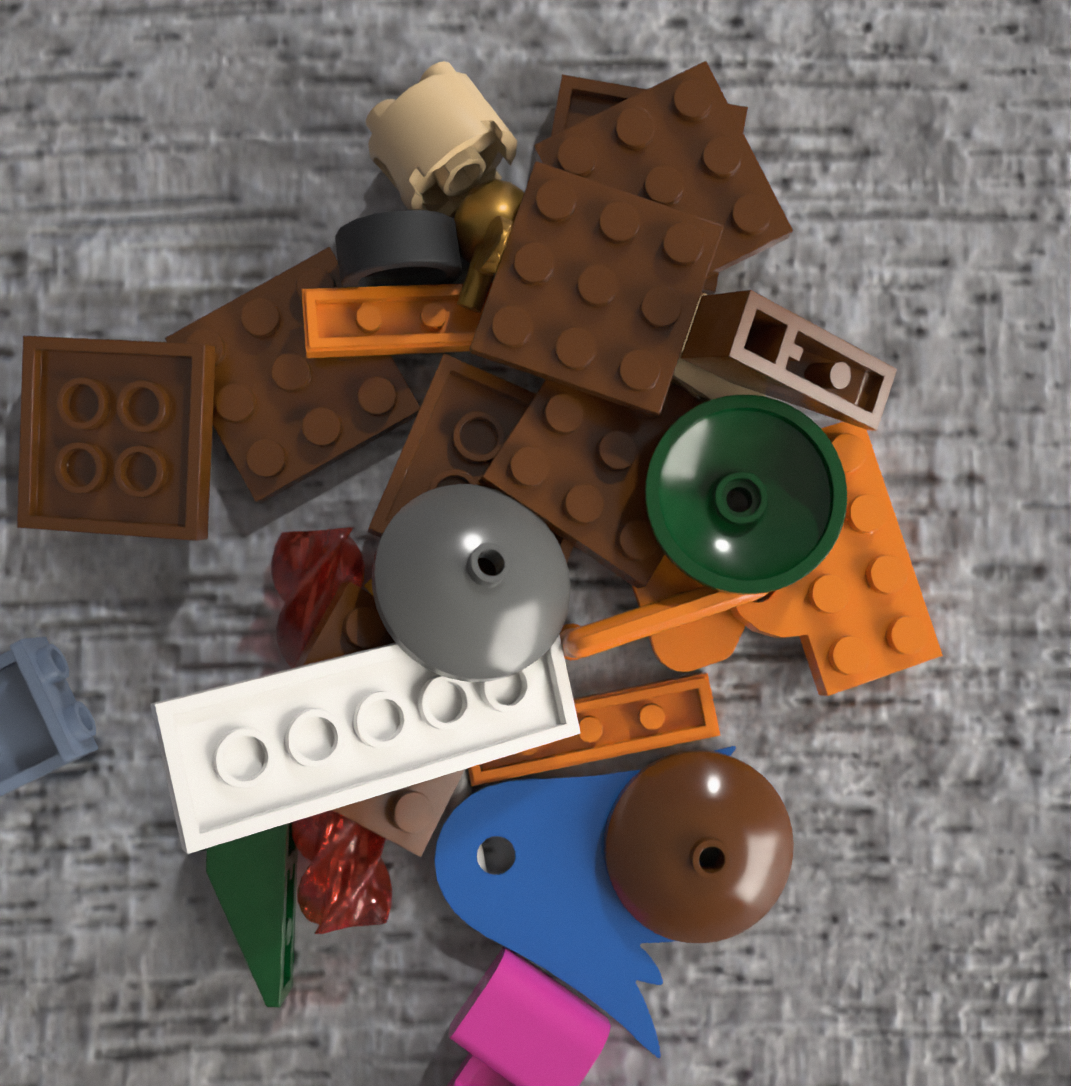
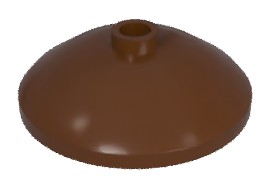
M708 750L681 751L650 763L640 770L622 789L613 804L606 824L604 836L605 864L609 879L618 898L627 911L643 926L658 935L679 942H718L749 929L760 921L777 902L784 890L792 867L793 831L788 812L781 797L772 784L753 767L735 757L720 752ZM707 847H717L719 850L717 861L711 866H701L699 864L701 852Z

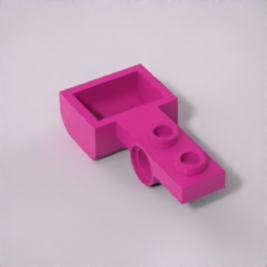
M503 946L450 1023L449 1038L468 1051L469 1054L447 1086H579L597 1060L608 1039L611 1028L608 1017L520 954Z

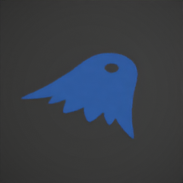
M736 746L714 751L731 756ZM640 770L584 777L506 781L485 787L470 795L453 810L443 824L436 844L434 859L436 877L443 896L450 907L476 931L536 963L585 995L625 1027L646 1049L657 1058H660L661 1053L656 1029L645 1000L636 984V980L662 985L663 979L655 962L640 947V944L674 942L675 940L665 938L649 930L627 911L611 884L604 857V836L610 811L622 789ZM494 836L506 838L511 842L515 850V860L511 868L497 875L485 872L477 860V852L482 842ZM699 859V864L704 866V863Z

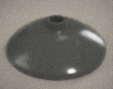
M456 484L435 488L419 495L402 507L384 530L374 554L372 590L376 608L386 630L409 657L424 668L441 676L466 682H489L512 676L526 669L543 656L556 641L565 623L570 603V578L566 559L556 537L541 518L516 500L496 489L480 485ZM478 558L490 560L496 568V576L484 574L478 566Z

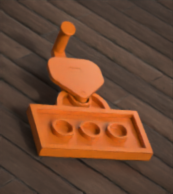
M839 422L821 428L833 444L842 463L847 484V508L843 527L836 543L826 558L812 572L797 582L779 590L755 595H738L717 591L696 582L680 571L664 555L645 587L637 589L632 585L638 608L584 626L575 623L563 625L559 635L564 658L570 661L578 660L648 636L652 650L661 664L674 671L688 672L729 658L734 652L746 626L753 632L774 638L799 636L818 694L830 696L943 656L867 430L846 422Z

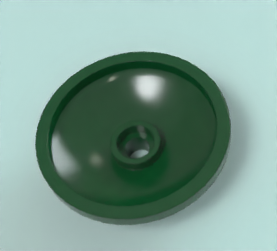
M730 395L712 399L691 409L680 417L664 434L648 466L645 480V507L649 525L657 543L668 559L680 571L696 582L717 591L738 595H755L779 590L797 582L812 572L826 558L836 543L843 527L847 508V484L842 463L836 449L826 434L812 419L791 405L776 399L758 395ZM731 491L741 492L747 499L746 511L735 512L731 510L726 501L727 494Z

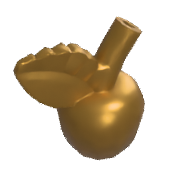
M494 179L480 183L464 198L455 213L454 221L460 254L470 263L457 305L481 313L494 273L498 269L524 195L523 190L511 182Z

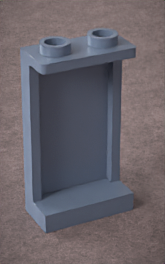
M46 637L21 639L10 645L11 650L0 655V797L99 749L93 737L96 734L95 721L88 708L82 702L76 701L66 680L69 677L67 661L54 644H49Z

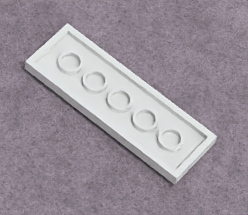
M558 635L549 650L526 669L512 676L489 682L459 681L436 674L414 661L396 643L150 704L181 847L187 854L581 733L560 635Z

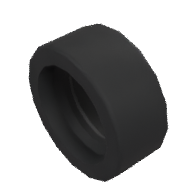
M395 210L374 213L354 219L341 226L335 235L340 282L344 288L441 285L454 282L462 274L455 221L453 218L440 212Z

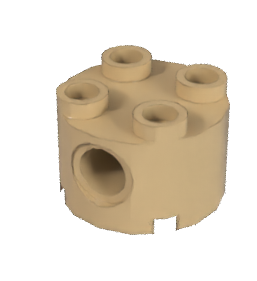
M445 61L438 62L429 67L420 78L419 83L408 88L396 100L387 99L378 103L369 112L365 121L366 126L372 133L368 142L370 158L398 189L401 200L408 210L435 211L449 217H454L461 202L477 185L485 181L502 179L496 167L500 164L503 157L511 166L516 156V138L484 99L467 74L456 72L451 64Z

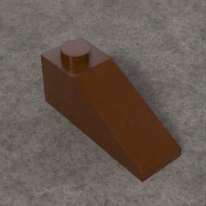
M752 290L701 296L681 359L730 383L873 431L878 430L897 371L893 366Z

